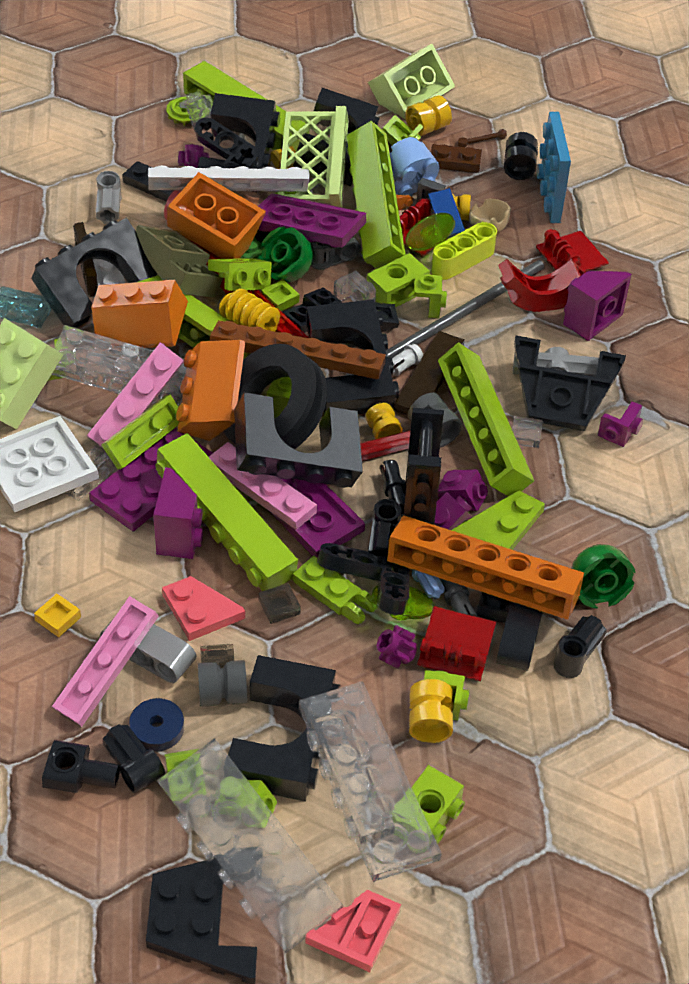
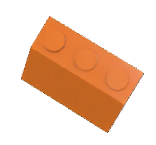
M198 172L167 206V227L176 230L184 237L221 259L241 258L249 249L266 211Z
M175 280L98 285L91 307L96 348L98 351L156 348L160 342L166 347H175L188 304V300Z
M201 341L193 349L188 350L184 358L186 374L180 386V393L183 394L182 402L176 413V419L179 421L177 432L188 433L190 436L211 441L235 423L234 409L238 404L245 341Z

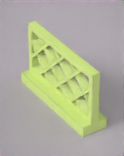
M336 106V111L286 112L280 169H287L288 166L296 161L302 166L301 169H309V174L314 179L309 182L307 192L298 191L294 195H287L285 191H278V195L322 204H331V206L342 208L347 149L346 135H348L349 124L346 106ZM302 120L306 125L296 131L291 126V121ZM321 120H331V125L324 131H321L316 126ZM312 129L318 135L308 142L302 135ZM298 139L304 146L294 153L289 148V145ZM321 140H324L329 144V147L320 153L314 146ZM310 150L316 157L306 164L300 157ZM322 161L327 166V169L318 175L312 168ZM320 183L325 188V195H314L310 190Z

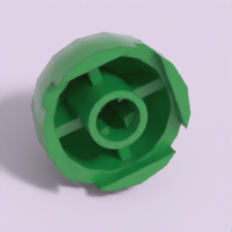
M278 227L271 231L262 241L261 246L264 248L262 254H258V259L272 262L271 279L294 282L302 278L309 271L313 260L311 244L295 228L286 229L285 227Z
M596 544L587 547L578 554L571 569L584 572L579 599L583 604L591 608H598L596 604L608 602V607L616 605L626 598L635 584L632 580L634 573L636 574L634 566L620 549L611 545Z

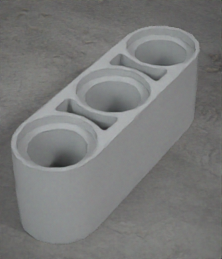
M109 624L102 630L100 636H102ZM153 624L129 660L170 683H175L196 660L197 656L194 649L188 643Z

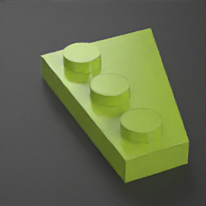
M518 490L455 527L452 531L513 550L544 512L545 503Z

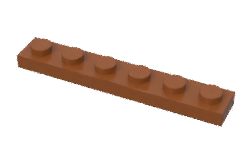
M218 320L210 334V341H245L244 352L253 353L268 345L287 344L297 348L320 368L378 380L385 365L386 354L377 353L374 350H362L348 347L345 344L327 343L316 338L293 336L286 332L268 331L261 327L239 325L232 321Z

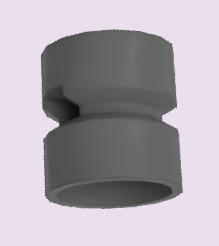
M427 393L422 395L411 405L408 411V418L411 421L412 408L444 410L440 448L450 444L462 429L461 420L452 410L448 409L446 403L438 394Z
M245 660L226 662L224 668H220L217 662L198 663L200 707L219 705L222 698H225L228 703L247 704Z

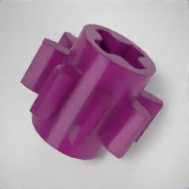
M188 144L185 145V151H178L179 166L198 168L200 157L209 158L210 155H208L209 153H204L203 146Z
M398 625L394 626L393 631L390 629L383 631L376 645L377 650L381 652L379 660L399 669L401 663H410L417 653V644L412 641L415 634Z

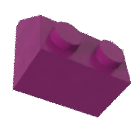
M587 271L579 278H574L568 286L569 294L564 308L563 325L587 341L591 340L623 315L632 274L620 271Z
M165 467L153 514L156 555L193 559L196 547H201L203 541V529L198 528L202 522V509L197 508V495L172 468Z

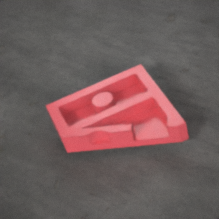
M192 576L162 587V595L189 641L245 619V610L242 606Z
M366 890L355 898L350 906L342 907L331 915V920L319 929H311L306 935L305 943L371 972L397 919L401 904Z

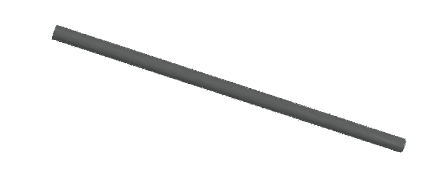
M537 260L520 271L526 275L533 276L544 269V264L541 260ZM502 282L498 283L386 350L387 357H395L408 344H420L438 333V331L445 329L507 291Z

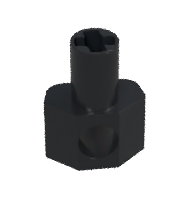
M54 740L43 771L42 787L77 793L83 783L116 788L120 776V764L90 760L89 745Z

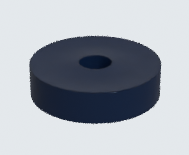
M161 698L149 699L140 703L131 713L130 728L146 750H167L175 746L183 736L184 716L181 709L172 701ZM154 723H161V724H162L161 726H158V727L152 726Z

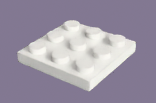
M61 416L0 439V490L14 512L99 479L97 468Z

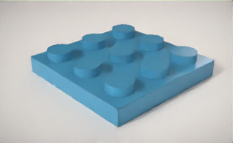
M549 112L548 122L543 123V138H545V141L540 144V159L542 161L541 164H537L536 173L537 179H541L540 194L545 196L544 212L549 214L550 223H561L571 159L560 112Z

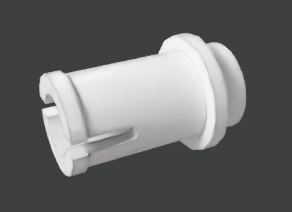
M408 344L401 353L392 358L393 366L398 364L393 371L394 376L400 375L401 372L413 364H419L423 357V352L418 345Z

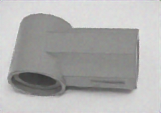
M104 171L96 178V218L104 224H108L113 220L119 219L122 194L120 176L114 171Z

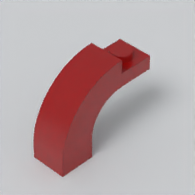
M508 259L498 265L502 274L500 280L506 288L512 303L521 309L533 312L565 308L569 294V284L574 278H579L586 273L572 259L556 271L544 276L526 275Z

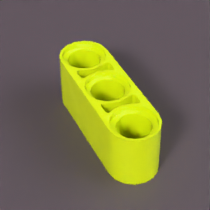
M481 222L438 244L433 250L432 275H442V280H447L491 257L495 251L497 228L491 223Z

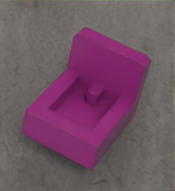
M632 401L620 419L604 413L601 417L598 436L624 447L631 435H637L642 427L644 420L640 418L642 405Z
M477 469L451 470L446 472L439 484L438 497L440 499L446 492L454 499L460 496L466 499L467 503L472 507V511H478L488 494V489Z
M446 492L437 501L434 525L452 530L465 520L472 518L468 513L472 507L462 497L458 496L454 499Z

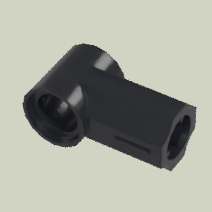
M382 499L375 504L368 552L388 556L390 535L401 520V506L395 500Z
M593 615L589 617L582 616L569 635L560 639L554 660V669L559 675L566 678H574L581 674L584 663L606 634L607 629L603 626L600 619Z
M118 724L112 727L107 735L102 738L104 747L116 763L120 764L119 769L122 778L133 793L165 776V769L157 754L152 749L146 750L128 724Z

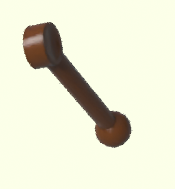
M501 129L498 133L469 139L461 137L458 139V146L467 147L470 143L498 137L504 139L507 136V132Z

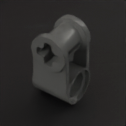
M354 236L343 248L331 247L328 244L319 242L316 245V242H310L313 252L311 267L323 270L345 261H351L359 255L361 245Z

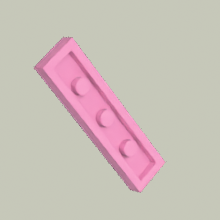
M160 342L87 436L102 447L101 444L149 408L182 366L184 360Z
M229 442L209 456L235 487L295 530L317 513V504L277 476L253 475L249 472L237 471L236 447Z
M129 596L52 707L82 727L159 615L154 610Z

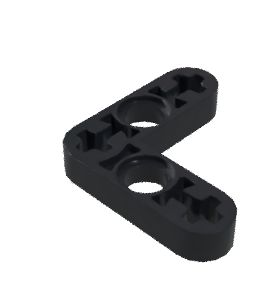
M202 118L195 124L197 140L226 159L220 166L221 168L235 169L236 167H241V164L249 169H255L258 166L259 154L254 145L214 119ZM224 140H231L234 144L230 148H222L220 143ZM249 155L252 156V159H250V158H245L244 161H243L242 156H245V157H248Z
M333 543L321 545L317 558V563L321 567L378 581V608L393 615H401L405 612L409 600V568L387 561V556Z

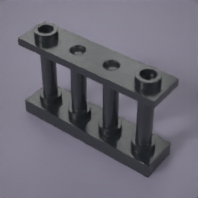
M412 408L405 482L404 516L434 525L442 457H439L444 410Z

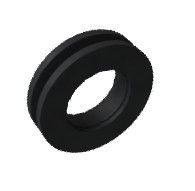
M287 344L268 345L256 350L243 360L238 402L244 392L260 395L273 381L283 377H290L292 381L291 396L287 406L274 419V423L279 437L289 447L296 449L312 434L323 415L327 400L326 379L321 368L297 348ZM234 423L223 432L231 442L236 444Z

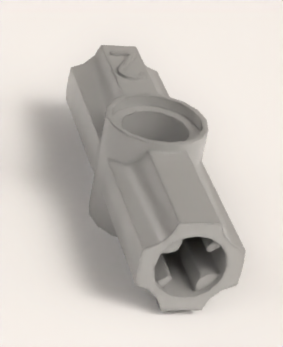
M552 347L545 353H538L537 366L596 376L598 357L569 355L568 351L561 347ZM514 353L513 374H519L516 354Z

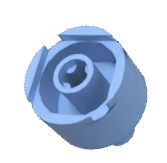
M409 137L398 141L391 147L393 151L390 153L396 194L412 196L413 193L417 192L418 183L422 178L436 182L435 179L439 173V163L422 141L420 142L417 138Z

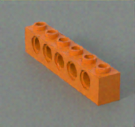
M403 515L389 539L387 561L567 620L580 595L584 572Z

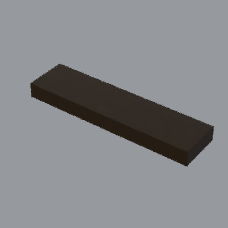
M438 331L400 393L399 398H397L394 405L395 411L408 415L411 405L418 398L427 393H437L445 379L438 359L458 342L464 346L465 339Z

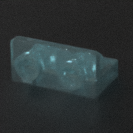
M5 286L0 288V318H6L9 321L37 328L42 327L52 310L44 296Z

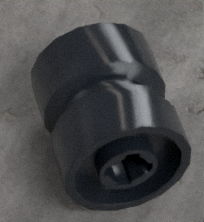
M517 132L507 139L504 171L510 178L525 180L532 177L536 172L538 141L532 134Z

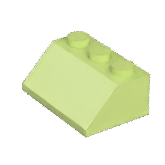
M433 44L416 51L367 82L378 103L406 119L405 111L408 106L418 102L423 103L424 100L437 95L442 96L455 87Z

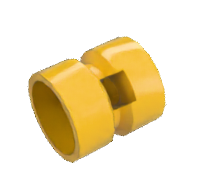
M437 95L424 100L423 103L418 102L408 106L405 111L407 125L412 130L419 124L423 125L424 127L418 133L420 136L433 132V130L450 125L452 113L447 100L443 96Z
M437 679L420 680L410 687L409 708L412 709L409 715L410 735L416 740L425 743L442 742L448 739L453 733V689L446 682Z

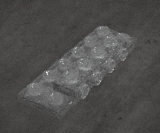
M64 325L54 348L64 355L52 375L120 394L153 350ZM184 363L153 401L154 404L164 396L171 394L179 407L183 395L180 393V386L186 374Z
M363 681L299 700V709L308 728L307 740L312 752L317 751L320 756L319 768L324 780L329 779L333 787L331 789L333 803L337 810L342 809L345 815L343 822L346 834L350 840L355 839L372 881L375 882L440 861L442 854Z
M215 738L157 780L161 788L180 813L175 817L187 834L192 830L201 840L196 844L200 852L208 862L213 858L222 868L217 874L229 890L234 887L237 888L243 896L238 902L251 920L258 916L285 954L304 940L311 929H318L331 918V915L344 907Z

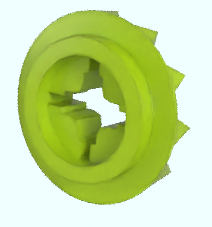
M179 97L168 103L166 111L168 119L173 120L175 124L181 122L184 126L187 123L194 125L196 121L206 115V106L197 98Z

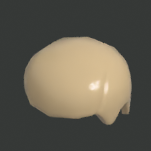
M489 198L484 201L481 207H477V204L473 205L469 213V222L472 226L481 222L491 223L497 228V233H499L508 224L511 208L504 201Z

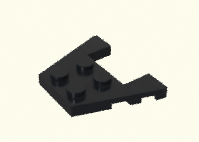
M516 335L514 348L527 420L585 431L624 365L626 355L600 351L596 376H588L537 366L541 340Z
M256 847L154 873L152 876L146 948L188 963L194 961L211 967V971L221 975L228 973L239 977L241 982L246 984H255L257 947L219 945L224 882L262 883L263 847Z

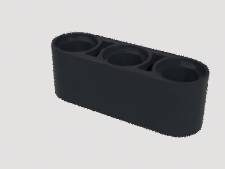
M511 602L499 646L497 664L526 671L529 670L542 611Z

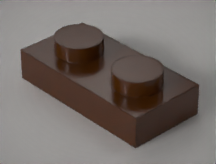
M432 144L431 154L439 163V169L479 173L482 149Z

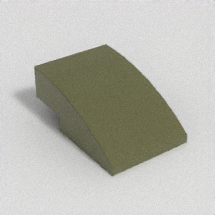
M142 225L137 226L136 232L144 253L162 280H175L183 294L215 298L223 278L219 277V274L208 270L206 264L210 257L209 254L176 230Z

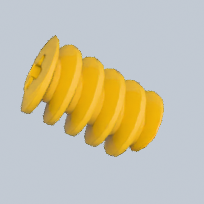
M242 288L228 293L223 297L219 305L220 315L239 325L261 327L264 330L275 332L280 320V311L276 307H272L269 303L264 302L261 298H257L254 294L248 293L247 290Z

